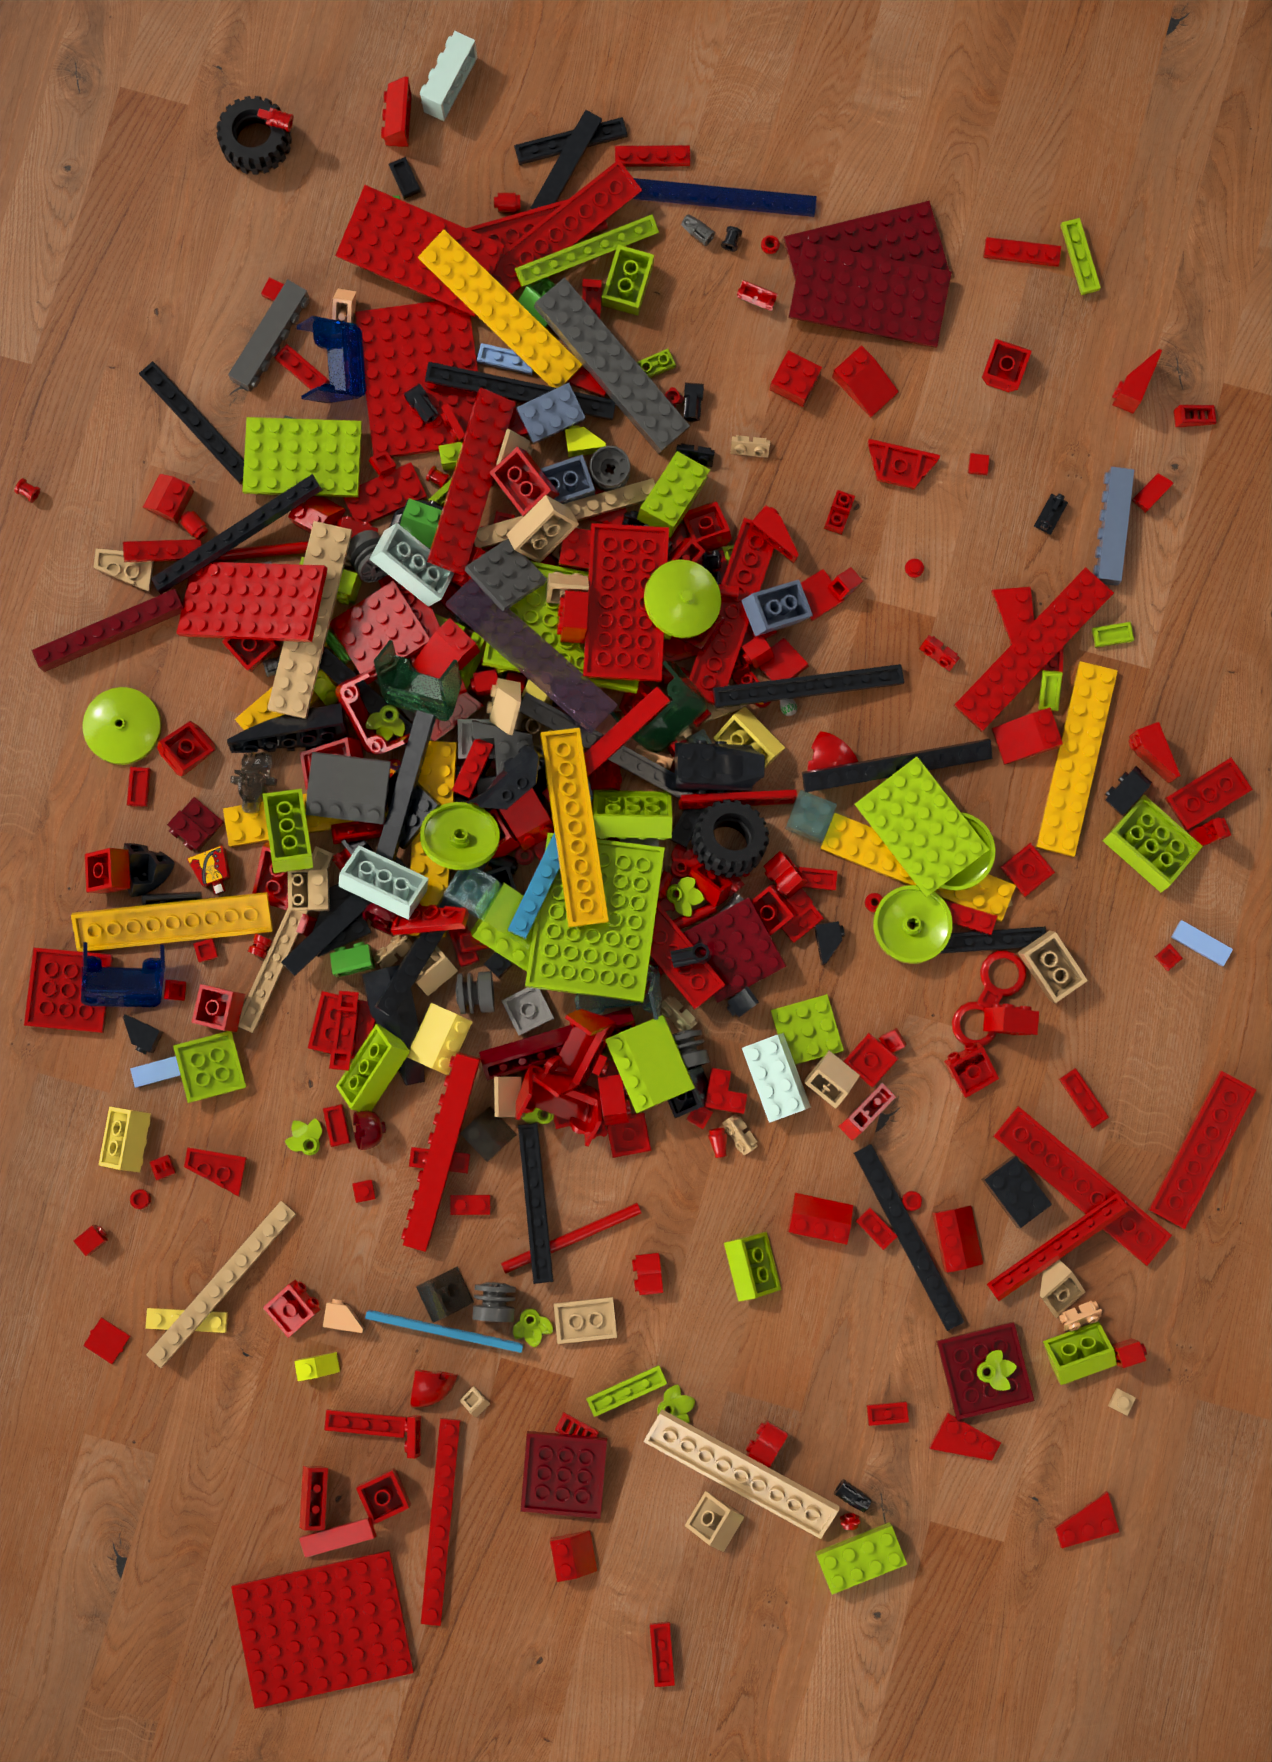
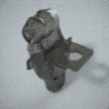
M264 752L245 753L241 761V770H234V773L239 776H231L230 783L238 785L239 796L243 801L242 810L245 813L254 814L260 810V804L263 801L262 794L268 793L269 786H276L277 779L270 777V769L272 767V756Z

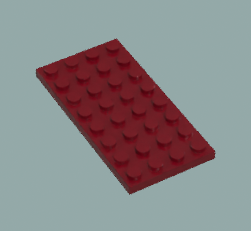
M930 200L787 235L783 239L794 280H796L803 241L949 271Z
M803 241L788 318L937 348L952 272Z

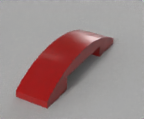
M339 990L337 1019L329 1069L350 1070L357 1025L359 992Z

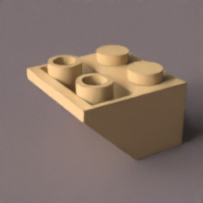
M288 871V910L330 911L329 871Z
M829 1050L806 1077L804 1082L836 1109L848 1095L860 1075Z

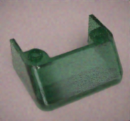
M389 640L374 659L383 699L390 705L412 712L420 710L436 715L438 720L448 721L453 715L462 685L458 661L453 660L440 679L412 671L409 660L405 657L397 656L393 641Z
M664 661L662 663L674 677L667 686V692L673 701L632 737L633 740L645 749L654 753L662 752L700 717L708 707V702L703 694L673 661ZM612 710L610 712L617 723L625 716L622 711Z

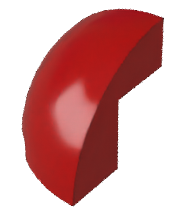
M820 731L811 747L814 754L812 760L808 761L807 771L858 762V759L843 740L833 734Z
M416 1369L410 1406L422 1408L438 1403L450 1393L456 1383L458 1374Z

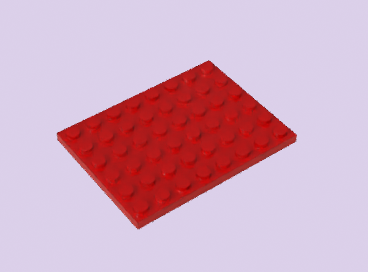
M439 301L356 311L373 455L387 451L392 458L437 452L440 445L459 442L458 440H453L449 432L451 430L450 425H445L440 416L442 414L441 406L448 403L462 430L466 433L477 393L425 382L428 362L478 372L471 316ZM419 383L439 413V416L433 422L425 424L415 408L409 405L403 395Z
M390 1550L231 1586L254 1709L414 1673Z

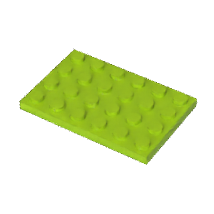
M247 417L242 492L244 494L280 495L313 474L322 488V491L315 496L359 498L362 421Z
M915 757L854 804L925 897H928L989 850L918 757Z

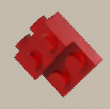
M979 1042L966 1044L964 1046L965 1050L959 1053H950L947 1056L948 1059L944 1061L965 1098L999 1079L984 1047Z
M296 1279L263 1307L288 1338L321 1310L318 1307L319 1301L315 1297H310L306 1292L305 1284L300 1281L297 1282Z

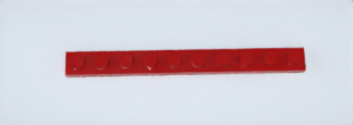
M440 1418L421 1624L441 1626L461 1421L459 1419Z

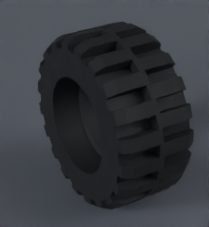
M245 96L244 100H234L235 104H229L226 107V112H222L219 116L221 121L217 122V139L226 160L235 169L241 168V171L247 174L249 171H252L253 175H258L259 171H263L265 174L269 172L268 169L272 167L276 169L279 167V162L283 163L285 161V153L289 154L291 149L289 145L292 143L291 131L288 132L285 129L266 125L267 120L257 116L259 108L269 111L271 107L281 111L277 104H272V101L267 98L263 101L261 96H255V99ZM260 123L271 128L268 140L260 146L245 147L237 141L242 129L250 124Z
M730 799L724 800L722 804L720 801L713 803L712 807L708 806L698 818L691 838V844L694 846L692 849L693 853L698 855V862L700 864L704 863L706 870L715 871V875L720 876V874H724L726 878H731L732 875L741 877L744 873L748 874L753 868L758 866L769 844V829L765 827V819L763 817L760 818V813L756 809L753 811L751 805L747 803L743 805L741 801L735 800L731 802ZM720 827L736 829L744 836L747 847L737 851L726 849L716 841L713 831Z

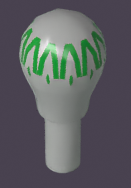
M793 699L780 700V709L784 715L792 716L797 712L798 707Z

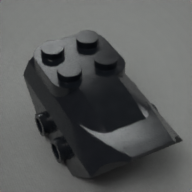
M699 740L696 743H675V789L696 794L752 791L754 784L765 776V756L753 749L752 745L727 744L726 741H716L715 744H708V741Z
M524 745L519 749V754L516 757H511L504 762L503 771L493 780L488 789L466 803L491 810L493 808L507 810L531 788L539 796L548 788L543 751L534 745Z

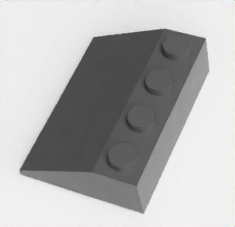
M313 752L307 789L306 815L384 824L388 811L391 761Z

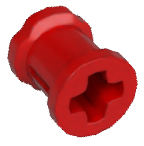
M434 465L429 470L426 481H431L441 488L450 480L451 475L444 474Z
M22 478L16 484L14 492L25 496L29 502L33 503L38 498L41 489L38 486H32L27 483L26 479Z

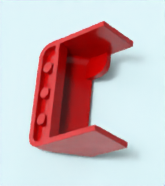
M382 665L342 682L335 690L336 696L366 752L376 755L383 754L408 742L410 735L409 733L387 743L384 737L376 735V729H366V722L370 715L360 697V690L356 683L369 678L383 668Z
M584 1009L575 1010L567 1014L565 1019L570 1022L573 1028L559 1055L553 1059L550 1058L544 1066L545 1071L534 1076L533 1080L557 1098L581 1087L588 1080L600 1054H602L607 1044L605 1039L611 1037L616 1027L615 1021Z
M536 1065L529 1066L516 1100L515 1119L519 1120L523 1113H532L535 1108L569 1120L570 1126L575 1133L584 1134L585 1146L589 1147L602 1123L600 1093L596 1089L583 1084L581 1087L557 1098L533 1080L534 1076L543 1073L545 1069Z

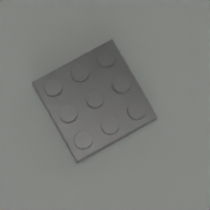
M506 539L465 567L468 575L503 612L544 585L547 581V578L525 555L514 550L509 539Z

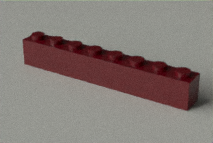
M173 589L32 650L38 667L43 672L49 671L181 614L182 609H184L183 602L179 593Z
M630 1007L602 1015L616 1022V1027L611 1037L636 1026ZM568 1025L480 1051L481 1064L487 1081L494 1079V1077H501L528 1069L531 1065L545 1064L550 1058L557 1057L573 1027Z

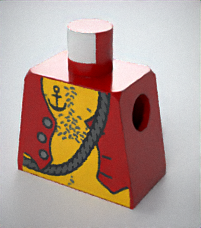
M221 845L187 858L188 863L204 888L212 886L215 895L226 892L223 881L230 879L231 875L225 847Z

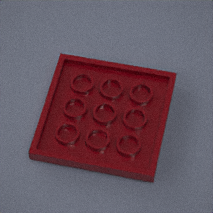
M750 897L683 932L693 946L703 943L709 948L711 957L707 963L725 983V987L714 995L717 1003L787 966ZM698 950L701 956L705 957L706 951Z
M1014 1322L936 1341L957 1420L1035 1401ZM1001 1350L1003 1353L1002 1360H1009L1017 1366L1015 1371L1009 1377H1006L1011 1387L1008 1390H996L992 1388L989 1382H983L977 1376L978 1366L985 1362L987 1355L992 1351ZM984 1369L983 1374L985 1376L989 1375L990 1369Z
M527 1431L520 1511L601 1519L607 1438Z

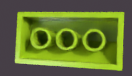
M379 1024L374 1026L352 1060L350 1070L345 1071L336 1085L350 1109L355 1111H372L410 1053L401 1039Z

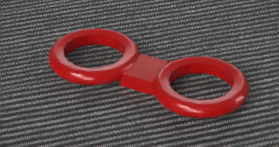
M996 951L988 955L983 961L980 969L981 981L984 985L983 991L977 1001L961 1005L954 1013L952 1019V1031L956 1039L963 1045L970 1042H979L982 1046H985L995 1038L997 1033L988 1032L980 1040L969 1039L962 1033L960 1021L965 1012L973 1009L984 1012L985 1008H992L993 1004H999L1002 997L1011 996L1019 992L1024 986L1027 977L1026 967L1022 959L1015 953ZM997 959H1008L1018 969L1017 982L1008 989L996 987L989 979L988 971L990 965Z

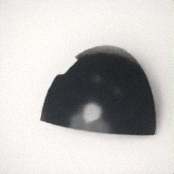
M124 843V849L129 850L130 888L127 889L131 897L142 896L163 884L174 868V861L161 851L159 853L149 851L146 845Z

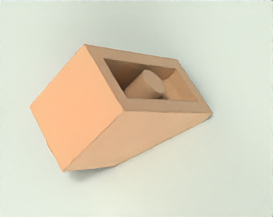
M337 289L333 297L332 333L351 335L356 310L357 291Z
M332 1299V1302H327L323 1327L358 1333L365 1331L364 1325L348 1304H344V1300Z

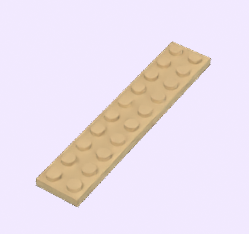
M316 521L313 522L303 565H324L328 568L312 642L284 641L267 708L269 711L307 719L353 532L351 529Z
M662 1409L644 1439L646 1444L820 1539L839 1511L840 1506Z

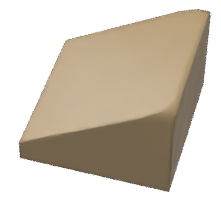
M474 1386L459 1400L469 1413L475 1417H478L490 1405V1402Z

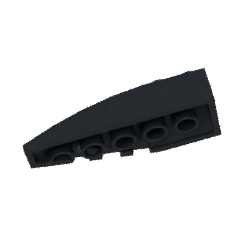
M340 703L309 708L307 719L285 714L264 721L227 739V744L231 753L258 752V749L276 752L277 748H287V751H295V748L310 750L334 741L349 738L345 714Z
M400 965L362 974L372 1018L375 1019L377 1024L401 1039L410 1050L419 1030L411 989L393 1017L387 1016L374 1007ZM407 1057L398 1070L405 1086L425 1082L424 1065Z

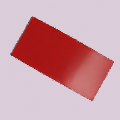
M837 490L824 529L842 535L855 499L854 495Z
M738 654L731 674V678L736 685L760 682L751 672L748 664Z

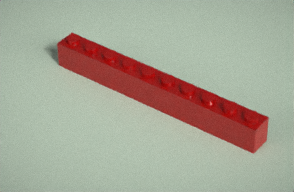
M457 1052L456 1056L452 1055L449 1067L452 1070L450 1075H446L444 1086L447 1088L445 1094H441L438 1103L441 1106L440 1113L435 1114L433 1124L436 1125L435 1131L430 1133L428 1144H431L429 1152L425 1151L422 1160V1163H425L424 1170H420L417 1182H420L419 1188L414 1190L412 1196L414 1206L413 1209L409 1208L406 1220H409L407 1228L404 1227L401 1239L404 1240L403 1246L424 1252L428 1249L481 1058Z

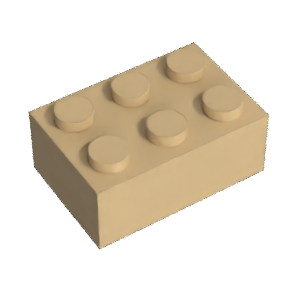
M545 495L506 535L515 551L540 563L579 523L570 508Z
M1049 930L1018 952L1051 1002L1057 1003L1088 981L1054 931Z

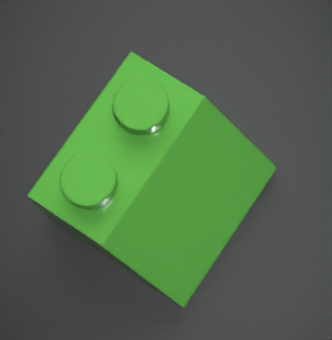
M547 277L527 285L518 300L544 327L549 325L537 312L534 305L538 299L555 286Z
M409 498L400 526L423 545L431 548L442 510Z
M365 942L353 944L354 948L346 949V947H339L334 949L335 952L330 953L332 974L338 978L375 969L371 946L369 944L365 945Z

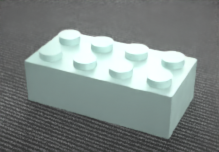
M454 31L452 37H448L444 52L439 54L435 69H431L427 84H424L420 90L424 112L442 121L446 119L478 58L475 40L457 31Z
M398 523L384 530L370 557L373 563L428 607L442 599L454 575V572L427 562L430 549Z
M358 845L339 874V887L408 920L427 892V877Z
M784 1033L742 1048L769 1123L811 1108Z

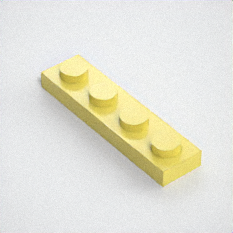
M147 1308L146 1329L168 1330L185 1310ZM212 1311L195 1331L226 1333L228 1312Z

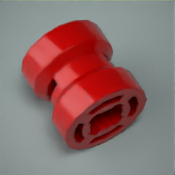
M255 933L253 945L249 946L247 951L265 959L267 955L266 950L273 941Z

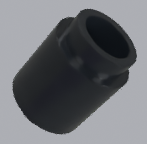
M506 855L491 858L488 866L494 870L509 865L511 874L514 875L519 864L516 863V858Z

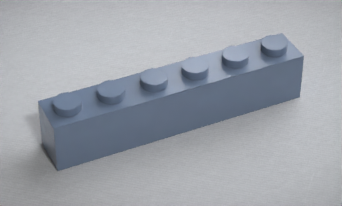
M1111 467L1104 475L1106 491H1103L1101 502H1104V509H1101L1099 516L1102 526L1098 529L1097 539H1100V543L1095 551V558H1098L1097 565H1094L1093 574L1104 584L1118 586L1122 581L1134 469Z

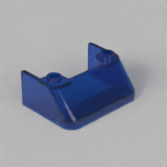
M311 316L296 325L298 330L313 332L315 344L320 348L327 349L329 384L317 386L301 395V399L321 403H334L355 400L364 396L366 393L362 331L359 326L354 323Z
M83 942L81 1002L87 1006H158L162 999L165 973L164 945L160 944L159 958L144 960L142 968L102 967L100 958L87 956V942Z

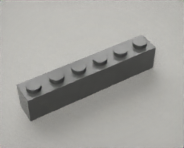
M287 279L229 372L228 376L232 382L250 392L253 387L256 388L258 386L263 371L266 372L268 370L271 358L278 354L281 342L288 338L291 326L295 325L299 320V313L309 304L310 299L307 290Z

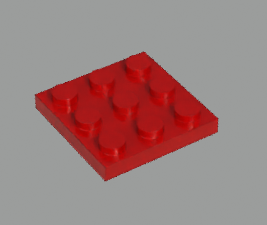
M321 992L308 1049L331 1054L337 1019L338 994ZM359 1000L352 1059L360 1050L376 1022L370 1014L368 1002Z

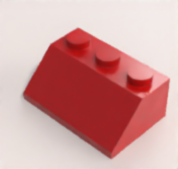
M407 76L389 83L387 91H384L386 109H383L382 118L385 121V127L381 128V138L385 140L386 146L408 147L412 91L409 77Z
M795 1193L787 1232L847 1245L852 1222L853 1205Z
M971 1205L933 1212L932 1215L944 1272L949 1273L982 1265L983 1260Z

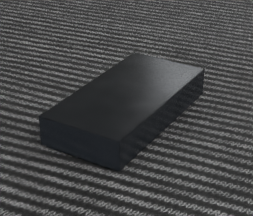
M406 157L388 164L403 199L421 192Z

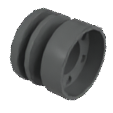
M605 446L599 448L593 454L590 460V474L593 483L603 491L621 488L627 484L630 478V462L622 449L616 446ZM610 467L614 474L607 473V468Z
M373 530L360 532L351 538L346 556L361 579L368 583L376 582L388 575L370 560L381 538Z
M491 971L478 972L477 981H473L471 973H467V982H464L463 973L457 975L456 1001L461 1015L466 1014V1005H469L471 1014H474L475 1005L478 1004L481 1013L495 1012L494 986Z
M685 1030L672 1034L687 1069L710 1063L707 1050L697 1049V1046L705 1042L704 1039L695 1041L694 1038L703 1035L702 1030Z
M499 1282L475 1284L474 1290L483 1291V1294H474V1298L483 1300L480 1305L473 1306V1320L514 1322L515 1308L506 1306V1302L515 1301V1297L507 1296V1293L516 1292V1287Z

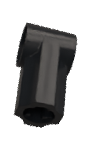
M685 382L684 419L688 422L700 421L701 401H703L704 384Z
M420 383L403 394L409 405L415 408L425 424L433 422L439 416Z
M703 943L670 951L674 969L694 964H705L711 957L708 946ZM705 950V957L698 958L696 956L697 951Z

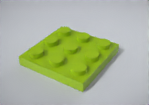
M827 994L771 1010L777 1035L784 1033L795 1065L824 1057L829 1050L833 1054L844 1051Z
M226 1031L173 1045L188 1103L246 1088L232 1032Z

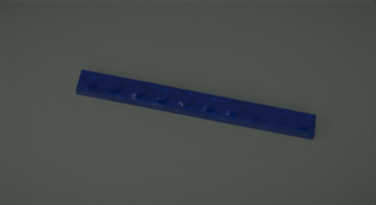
M634 178L642 189V192L633 198L637 200L809 217L815 216L817 196Z

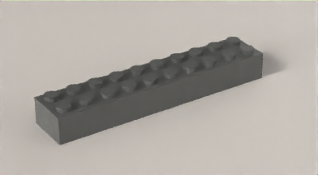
M565 277L535 302L534 308L658 454L690 427Z

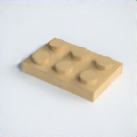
M613 1297L554 1303L558 1344L617 1338Z

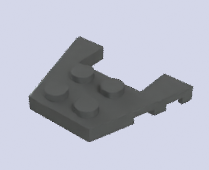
M472 720L473 738H494L496 775L480 777L476 785L477 795L485 792L493 780L503 771V764L506 760L516 757L519 754V749L524 745H533L531 733L514 729L513 735H508L494 724Z

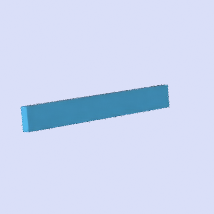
M368 1310L365 1319L519 1353H522L524 1346L523 1343L373 1310Z

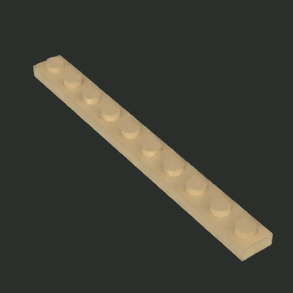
M652 478L563 505L572 510L577 521L644 503L655 483ZM523 516L478 528L474 542L475 547L484 549L502 543L508 539L506 534Z
M316 846L312 853L313 868L305 870H328L334 854ZM287 909L242 1008L238 1027L252 1033L255 1032L284 968L281 961L290 954L299 935L296 930L302 914L308 915L309 911Z
M280 1201L146 1355L160 1368H163L297 1214Z

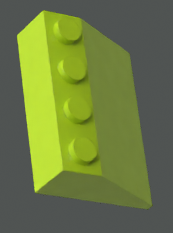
M593 790V819L596 837L600 839L617 837L618 839L637 838L641 840L647 838H656L658 840L672 838L671 794L665 791Z
M1145 795L1136 802L1102 840L1160 893L1175 881L1203 847Z
M504 883L471 929L472 937L527 972L534 923L526 939L508 931L524 895Z
M664 1015L605 1039L636 1113L645 1111L695 1089Z

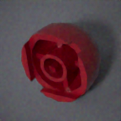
M370 902L362 916L365 921L367 919L372 921L371 926L375 929L391 934L393 921L398 914Z
M369 1110L354 1112L353 1125H356L354 1137L358 1150L374 1148L381 1142L382 1134L386 1133L385 1122H381L380 1117L375 1112Z

